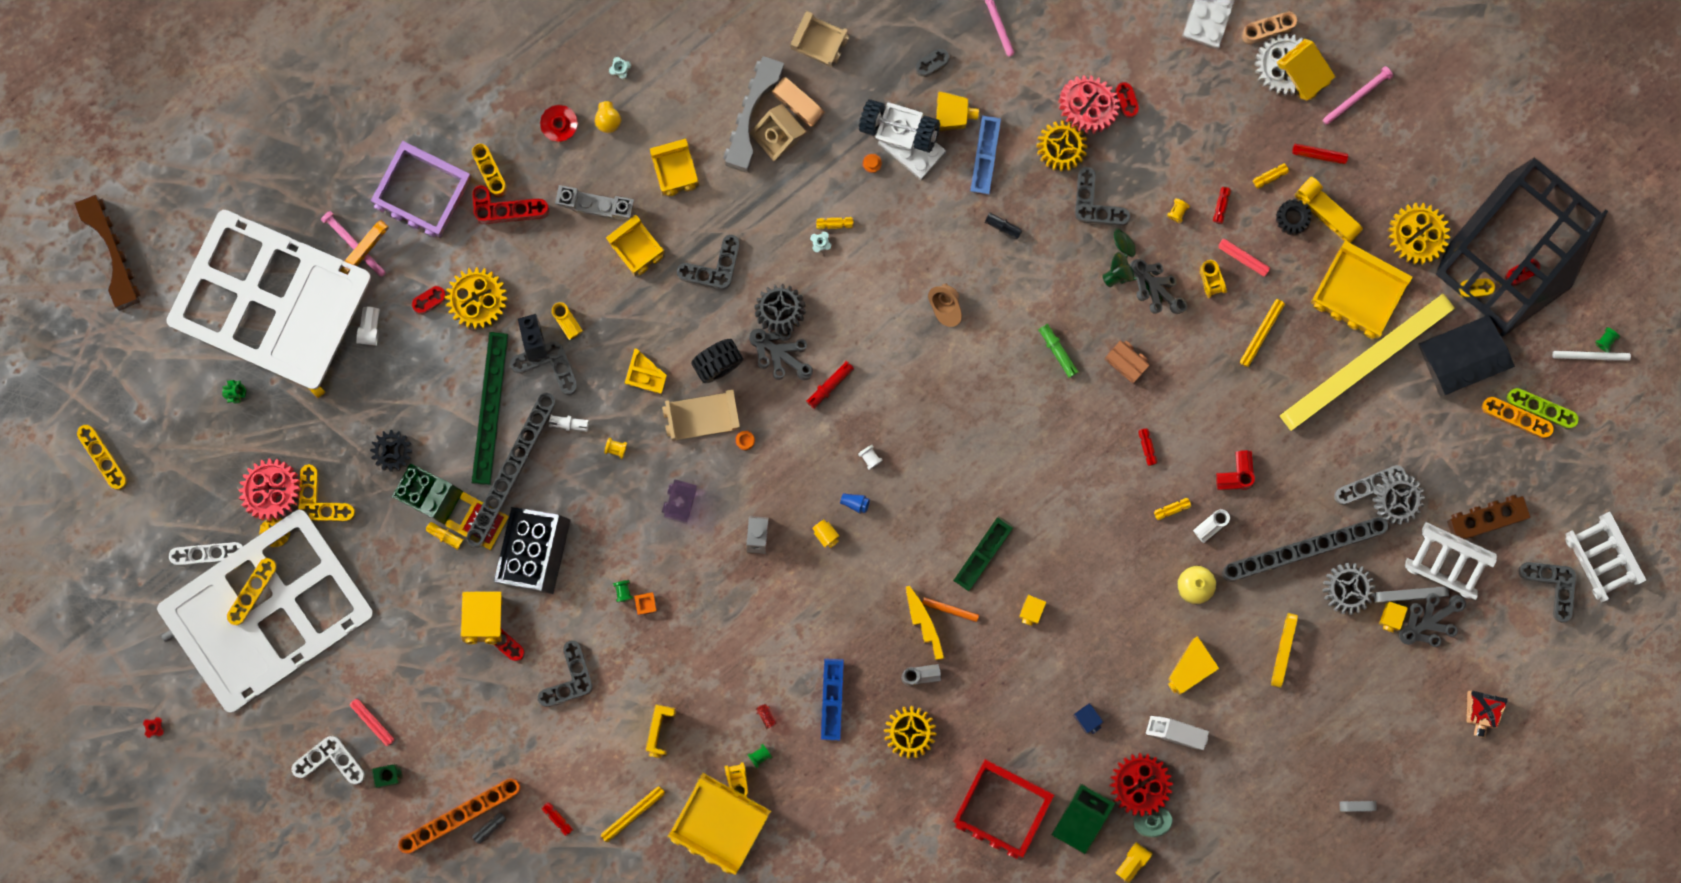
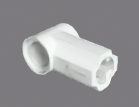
M363 307L361 324L357 331V344L377 346L380 309Z
M1217 510L1197 526L1193 532L1205 543L1229 523L1230 515L1225 510ZM1218 513H1222L1225 516L1223 524H1219L1215 519Z

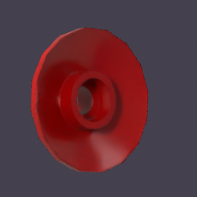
M551 106L541 116V131L551 141H566L577 130V117L573 110L567 106ZM562 122L563 126L557 128L556 123Z

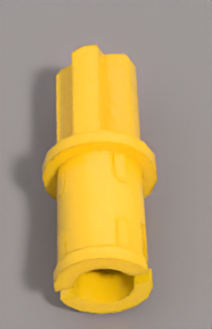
M430 522L426 527V532L440 539L441 543L444 542L456 550L459 549L463 542V539L449 532V529L445 530L433 522Z

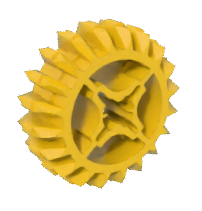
M1055 121L1053 122L1054 128L1048 124L1046 126L1047 131L1043 129L1041 131L1043 136H1038L1037 140L1042 143L1036 144V147L1040 148L1037 151V155H1044L1040 161L1044 162L1047 160L1045 166L1049 167L1052 164L1053 171L1056 170L1057 166H1059L1060 172H1063L1064 166H1066L1067 171H1070V164L1076 168L1078 166L1077 162L1082 163V157H1085L1087 154L1083 150L1087 149L1088 145L1082 144L1087 141V138H1080L1084 132L1079 131L1077 133L1078 126L1076 125L1074 128H1071L1072 122L1064 126L1065 122L1061 121L1060 126H1058V123ZM1063 133V136L1059 139H1049L1053 134ZM1069 135L1072 136L1076 141L1077 148H1075L1074 145L1069 143ZM1063 139H1065V148L1061 150V153L1059 154L1060 143H1062ZM1047 144L1055 150V158L1048 152ZM1064 154H1075L1070 159L1060 160Z
M913 706L910 707V712H907L906 707H903V714L896 710L895 713L898 717L895 718L893 715H890L889 717L893 722L886 721V725L891 727L890 729H884L885 733H890V736H886L885 740L891 739L892 741L887 745L888 747L893 745L896 747L893 749V753H896L898 749L901 750L899 757H902L904 752H906L907 759H910V753H914V757L918 758V751L925 755L923 748L931 749L927 745L928 742L934 744L935 740L930 739V736H936V732H930V729L936 728V725L929 726L928 723L933 719L932 717L928 720L925 719L928 714L927 712L920 715L921 708H918L917 712L914 713ZM908 717V724L905 728H895L896 723L900 719ZM914 717L923 722L926 731L915 728ZM911 722V727L914 728L913 730H915V732H919L920 734H913L910 738L909 743V738L907 737V735L900 731H907L910 727ZM894 734L902 735L906 738V748L899 745ZM915 737H926L919 747L912 749Z

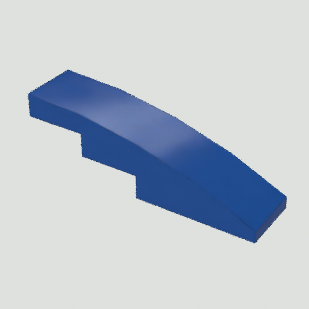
M824 658L822 740H840L844 659Z

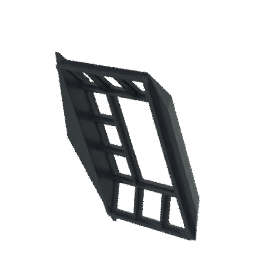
M1534 157L1508 173L1446 247L1436 275L1485 316L1489 315L1492 322L1503 330L1500 336L1504 337L1572 288L1608 210L1605 209L1601 213ZM1533 168H1536L1551 181L1542 194L1524 180ZM1521 186L1558 217V220L1510 277L1504 280L1469 251L1467 246L1515 189ZM1555 186H1558L1573 199L1564 212L1546 198ZM1577 204L1581 205L1595 217L1587 230H1584L1569 218V214ZM1563 222L1580 235V238L1567 253L1550 241V237ZM1543 245H1546L1561 257V261L1548 276L1530 262ZM1460 254H1464L1479 267L1463 286L1446 273V270ZM1524 268H1527L1542 280L1540 286L1529 299L1511 285ZM1483 272L1487 273L1501 285L1486 304L1482 303L1468 291ZM1459 288L1466 294H1468L1470 297L1463 296L1460 293ZM1506 290L1523 303V306L1508 322H1505L1490 309Z

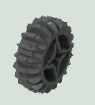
M774 284L773 290L767 287V293L761 291L762 298L756 299L758 304L754 305L755 310H757L755 317L758 318L757 322L762 324L763 329L768 328L769 333L775 330L778 335L783 330V333L786 335L787 329L793 332V326H800L799 321H803V315L806 314L804 309L806 305L802 301L803 296L798 295L797 289L792 291L791 286L785 289L784 284L777 288V285ZM786 298L791 300L795 304V306H791V304L785 303L784 299ZM781 303H782V308H783V309H782V311H780L779 314H778V311H777V310H779L778 308H781ZM765 313H769L770 315H774L775 318H776V321L770 319L769 317H767Z

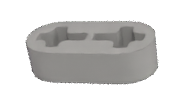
M1376 801L1340 802V811H1377Z

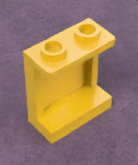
M1304 39L1276 62L1280 69L1286 71L1299 91L1297 94L1299 98L1304 100L1314 98L1319 90L1329 86L1335 78L1334 73L1314 42Z
M686 138L650 148L662 195L669 197L678 194L677 191L696 189L699 182Z
M634 215L606 237L607 242L634 276L644 274L649 269L648 266L653 262L656 264L664 258V249L660 247L637 215Z
M462 592L461 638L463 642L470 645L477 644V642H485L490 645L501 642V608L503 605L501 592Z
M655 705L646 751L650 752L649 756L661 759L662 755H667L666 751L656 749L663 716L675 718L676 709Z

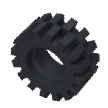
M1289 199L1279 207L1276 213L1277 226L1282 228V232H1288V235L1302 233L1311 222V209H1308L1307 203L1304 204L1302 200ZM1291 210L1298 211L1301 215L1300 222L1297 224L1290 223L1287 220V213Z

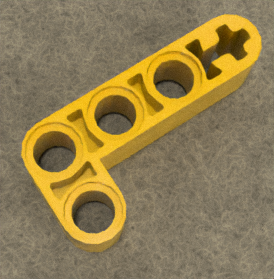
M1310 177L1295 193V197L1298 201L1302 200L1304 204L1307 203L1308 209H1311V212L1342 240L1351 243L1363 228L1322 191L1323 186L1318 180Z

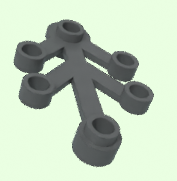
M1135 259L1130 263L1139 287L1136 296L1138 300L1145 301L1151 294L1152 303L1150 304V311L1153 314H1157L1163 309L1158 294L1170 304L1172 313L1180 314L1187 310V303L1183 298L1175 299L1161 286L1165 285L1167 288L1175 286L1177 281L1173 275L1168 277H1152L1148 273L1152 272L1156 276L1161 274L1164 270L1161 263L1147 264L1142 259ZM1145 281L1148 283L1150 294L1146 289Z
M754 329L750 333L749 341L757 348L759 359L757 364L759 368L766 369L770 363L769 358L765 356L766 348L771 351L774 368L773 377L776 380L783 379L785 375L780 359L797 370L799 379L806 381L811 378L813 373L812 367L809 364H801L786 353L789 351L803 352L807 347L805 340L798 339L796 343L779 345L771 342L778 339L783 341L789 340L791 337L790 329H787L789 335L787 337L782 335L783 330L778 335L776 332L766 333L763 329ZM756 335H760L762 339H757ZM798 343H802L804 347H798ZM765 360L767 364L763 365L760 361ZM806 368L809 372L804 373L802 369ZM780 371L782 375L778 376L776 372Z
M1435 593L1428 594L1422 622L1416 625L1417 617L1423 613V607L1418 603H1414L1410 607L1411 613L1407 626L1402 627L1399 632L1400 640L1408 645L1413 644L1415 641L1429 643L1433 647H1438L1441 644V638L1438 635L1432 634L1429 636L1420 632L1429 629L1446 633L1450 637L1456 636L1458 633L1456 626L1436 622L1454 611H1462L1466 606L1465 600L1459 595H1454L1449 599L1448 606L1433 614L1434 607L1439 603L1440 599ZM1432 597H1436L1434 602H1430ZM1458 602H1461V605L1459 607H1456V604ZM1416 607H1419L1418 612H1414ZM1450 628H1454L1452 633L1448 632ZM1408 633H1412L1410 638H1407ZM1434 638H1437L1436 643H1432Z

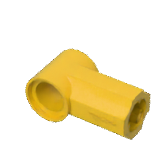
M558 302L553 305L552 315L569 340L583 332L566 304ZM559 307L566 309V313L562 317L555 314L556 309Z
M1138 842L1132 846L1126 855L1127 858L1116 871V874L1128 883L1152 856V853Z

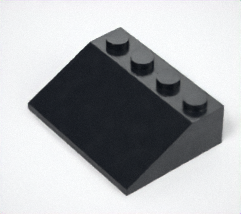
M1489 315L1418 343L1439 396H1445L1515 367L1509 350Z
M511 507L494 582L554 594L571 519L557 514Z

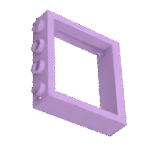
M402 141L371 202L375 205L374 208L384 213V211L391 213L392 218L398 221L403 219L408 222L407 225L416 230L421 228L425 230L426 235L441 238L472 177L469 173ZM404 153L460 180L436 227L381 200Z

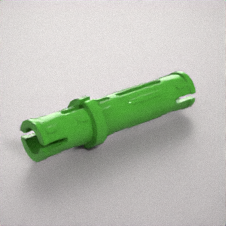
M1049 324L1038 329L1047 343V348L1051 349L1068 378L1078 373L1079 371L1060 344V338L1055 336Z

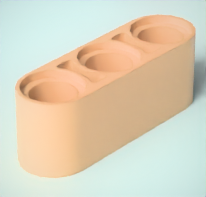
M1285 12L1250 23L1245 27L1242 39L1247 44H1254L1271 37H1277L1278 34L1289 33L1294 29L1297 17L1292 12ZM1289 19L1292 25L1286 26L1283 20ZM1265 25L1273 26L1274 31H1267ZM1247 31H1254L1256 33V36L1250 37L1247 34Z
M786 77L771 91L775 97L811 127L825 113L819 105Z

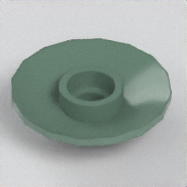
M1159 806L1157 813L1151 809L1152 815L1150 816L1146 811L1143 817L1137 812L1134 817V827L1138 833L1146 837L1162 836L1172 826L1171 814Z

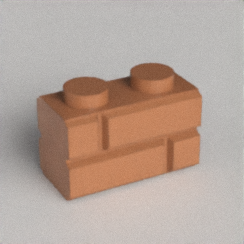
M1120 340L1105 357V360L1134 384L1149 367L1148 359L1141 353L1137 355L1133 351L1134 347L1129 342H1122Z

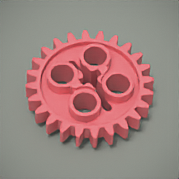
M1085 75L1082 76L1081 80L1079 77H1076L1074 81L1070 80L1068 84H1065L1060 93L1061 97L1058 102L1061 105L1059 109L1064 110L1061 116H1067L1068 118L1065 122L1072 121L1071 127L1073 128L1077 125L1078 131L1085 128V133H1088L1089 129L1092 130L1093 134L1096 133L1097 129L1102 132L1104 128L1108 129L1111 124L1113 125L1119 114L1120 106L1117 105L1119 99H1114L1117 93H1111L1110 91L1113 87H1105L1107 82L1105 81L1101 84L1099 77L1096 81L1093 80L1092 75L1089 80H1087ZM1097 93L1098 96L1094 99L1093 103L1090 104L1083 115H1080L1094 94Z
M268 459L266 464L261 460V466L254 463L255 469L248 468L247 470L250 474L242 475L246 480L239 482L244 486L238 489L240 493L244 494L239 499L244 501L242 506L247 508L246 511L249 514L252 513L253 517L257 518L259 516V519L262 521L266 517L268 521H271L274 516L275 519L279 520V514L286 517V510L292 512L291 504L297 506L294 499L300 498L296 492L301 491V488L296 485L300 484L301 481L295 479L298 474L293 472L294 469L291 466L287 467V463L283 462L281 464L278 459L273 463V460ZM283 476L282 482L276 484V480ZM264 477L263 483L258 485V480ZM282 495V500L276 503V498ZM263 496V501L257 504V499Z

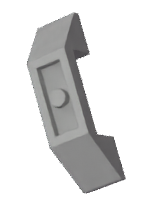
M559 185L555 204L575 212L612 219H630L634 199L615 196V198L579 192L577 188Z

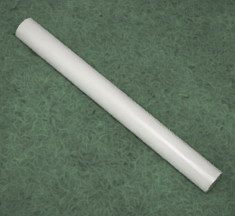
M1553 351V358L1630 361L1631 358L1630 353Z

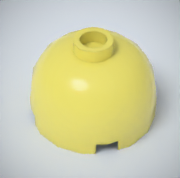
M1202 566L1187 568L1180 574L1177 585L1180 596L1191 604L1205 603L1215 593V577L1209 569Z

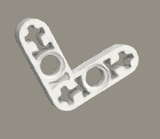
M334 736L325 738L292 765L293 775L298 778H305L331 758L350 783L360 784L365 778L363 769L343 743ZM329 740L332 742L336 741V749H328L326 752L329 753V755L326 756L325 752L321 750L320 747L323 746V749H325L329 746ZM318 751L321 753L322 759L320 762L315 763L312 761L311 756L314 752ZM341 755H347L349 758V763L345 766L339 764L338 759ZM307 758L308 762L311 765H313V767L310 768V766H307L306 768H304V774L297 773V766H304L307 763L304 760ZM354 763L355 766L352 767V769L355 772H360V779L352 780L351 777L353 776V774L351 773V771L348 770L346 773L344 770L349 768Z

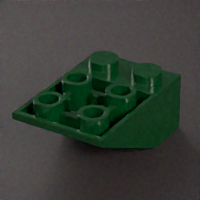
M410 463L392 497L445 525L463 491L453 484Z
M1079 784L1051 835L1079 852L1086 854L1115 803L1085 785Z

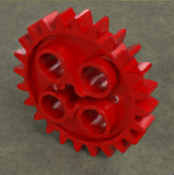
M1139 753L1137 759L1131 754L1130 761L1126 757L1123 758L1124 765L1118 762L1117 765L1120 769H1113L1112 771L1116 776L1110 777L1114 783L1110 784L1109 787L1115 788L1110 794L1117 796L1114 802L1120 801L1119 808L1125 806V813L1132 810L1133 816L1137 814V811H1139L1141 817L1144 816L1145 811L1150 816L1152 815L1151 809L1157 813L1159 811L1158 805L1163 808L1165 805L1162 801H1169L1166 794L1172 793L1171 790L1167 789L1173 785V783L1167 782V779L1172 777L1171 775H1165L1168 768L1162 769L1163 762L1157 764V757L1149 760V754L1142 758V754ZM1142 766L1146 767L1149 771L1146 777L1141 776L1139 773V769ZM1153 775L1156 776L1155 779L1145 784L1143 788H1139L1129 795L1126 794L1128 790L1139 784L1138 780L1143 782ZM1124 777L1132 779L1130 787L1123 784ZM1151 783L1158 785V793L1150 791ZM1135 793L1142 795V803H1136L1133 800Z

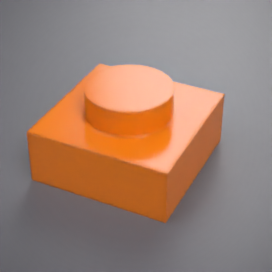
M653 592L634 596L638 615L657 612Z

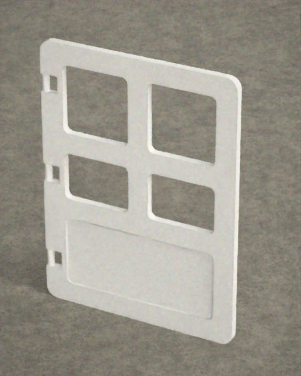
M222 210L217 214L167 317V324L176 330L307 388L317 389L321 385L370 283L371 275L366 270L298 242L228 210ZM239 221L247 224L245 230L237 227ZM227 229L237 231L263 244L245 281L236 279L209 266ZM290 243L299 247L297 252L288 249ZM277 250L301 260L286 294L282 298L259 288L261 280ZM342 266L351 269L348 275L340 272ZM202 280H207L238 295L220 332L210 330L184 317ZM253 301L276 311L258 349H253L234 340V336L245 313Z
M303 510L294 511L160 602L157 607L158 613L227 712L236 711L368 621L373 615L371 607ZM299 527L320 557L321 563L288 586L284 585L275 572L267 584L273 592V596L250 611L242 624H230L227 620V613L238 596L227 581L226 575L247 560H250L257 567L259 562L266 558L263 554V550L294 528ZM264 563L263 567L265 569L262 573H260V575L263 576L265 580L268 577L264 575L266 571L272 570V568L270 567V563ZM332 575L354 607V611L319 634L295 599L326 576ZM238 604L236 605V608H240L238 612L231 614L234 622L235 620L240 621L241 617L239 614L242 610L244 612L247 611V609L240 607ZM279 608H283L306 641L305 645L284 659L278 656L258 626L260 621ZM351 618L354 624L345 630L341 624ZM301 652L304 658L295 664L292 658ZM251 687L254 693L244 698L242 692Z

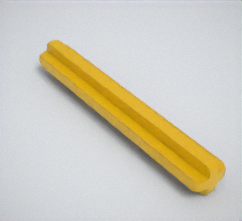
M1276 299L1240 360L1243 366H1250L1285 305L1283 301Z
M660 786L656 787L601 834L602 839L605 842L613 839L665 794Z

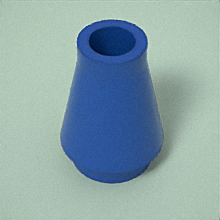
M843 493L840 504L861 514L867 512L870 499L866 498L865 495Z

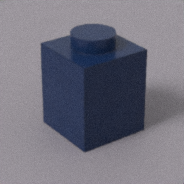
M1090 703L1073 714V717L1086 734L1089 732L1094 734L1101 729L1100 724L1103 721Z

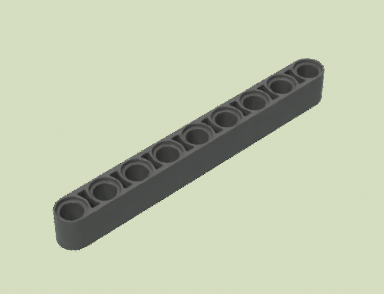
M542 393L538 397L467 533V542L471 547L479 548L484 544L555 407V398L552 394ZM544 398H549L552 401L549 407L542 406L541 401ZM535 415L543 417V421L540 424H535L532 421ZM526 432L534 434V438L531 441L523 438ZM523 449L526 453L524 457L518 458L514 454L515 451ZM514 466L517 470L515 474L509 475L506 473V468ZM499 483H506L508 488L506 491L500 492L497 490V485ZM497 500L499 502L498 507L490 509L488 507L489 501ZM482 517L490 519V523L487 526L479 524V520ZM473 534L481 536V540L478 543L470 541V537Z
M1376 517L1232 562L1223 568L1222 576L1226 581L1232 582L1364 541L1385 533L1388 523L1384 518ZM1374 522L1381 523V531H1376L1374 529ZM1357 527L1363 529V537H1358L1355 534ZM1338 533L1345 535L1346 540L1344 543L1337 540ZM1320 539L1327 541L1326 549L1319 546ZM1304 544L1309 547L1308 554L1301 552V545ZM1284 550L1291 553L1290 560H1285L1282 557ZM1265 556H1270L1273 559L1271 566L1264 563ZM1250 561L1255 565L1254 571L1250 572L1246 569V562ZM1229 567L1236 570L1237 574L1235 577H1230L1227 574Z

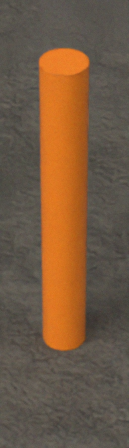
M925 597L923 598L922 604L974 622L978 620V614Z

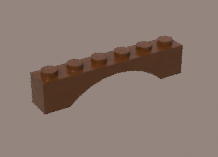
M93 195L74 203L81 221L96 230L104 239L112 259V278L108 291L115 308L120 311L140 303L139 296H141L138 286H134L132 282L134 275L131 269L126 267L127 257L124 251L119 249L118 244L121 243L117 233L114 234L111 227L114 225L111 217L106 216L105 210L107 207L103 198L100 199L97 195Z

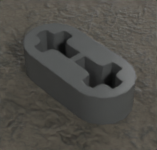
M937 49L920 59L916 64L917 74L927 77L947 65L949 61L948 52L944 49ZM937 54L945 56L944 62L938 60L934 63V60L937 59ZM929 63H931V65L928 66L927 72H925V70H920L921 64L928 65Z

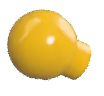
M610 101L599 103V111L595 115L596 127L604 133L616 131L621 124L619 112L614 109L613 103Z

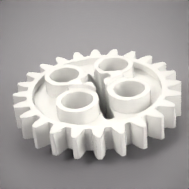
M1278 34L1276 40L1271 37L1269 40L1270 44L1265 41L1263 44L1265 48L1260 47L1258 50L1261 54H1257L1256 59L1260 61L1255 62V66L1260 68L1255 73H1261L1258 80L1264 79L1263 86L1269 84V91L1275 88L1276 94H1278L1280 90H1283V94L1286 96L1289 90L1293 95L1297 88L1287 73V81L1284 80L1285 70L1279 68L1276 62L1280 59L1274 58L1272 52L1280 53L1282 58L1285 56L1284 49L1286 48L1288 53L1302 42V38L1296 41L1295 35L1289 39L1288 34H1285L1284 39H1282L1280 34ZM1272 70H1278L1281 76L1274 77Z

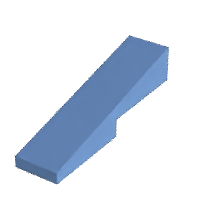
M982 116L970 191L986 194L990 192L1001 122L1000 118Z

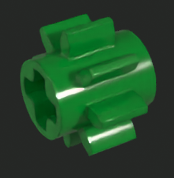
M229 380L227 385L222 387V396L227 400V403H241L240 398L246 397V388L241 384V381Z

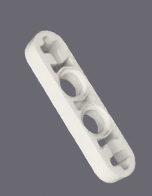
M238 542L177 547L170 551L169 560L171 563L179 566L221 562L226 557L225 547L229 551L234 550L235 546L240 549L243 545ZM220 548L222 550L221 557L213 558L212 550ZM197 549L203 553L200 560H194L192 556L193 552ZM186 550H189L188 557L190 561H187L188 558L186 557L180 558L179 562L173 558L174 555H177L178 551L180 554L185 555L187 554Z

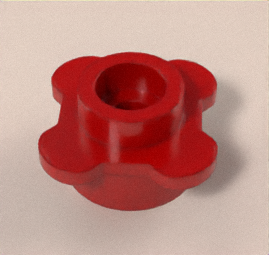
M156 717L153 720L145 719L143 721L146 730L144 735L147 738L163 735L162 719Z

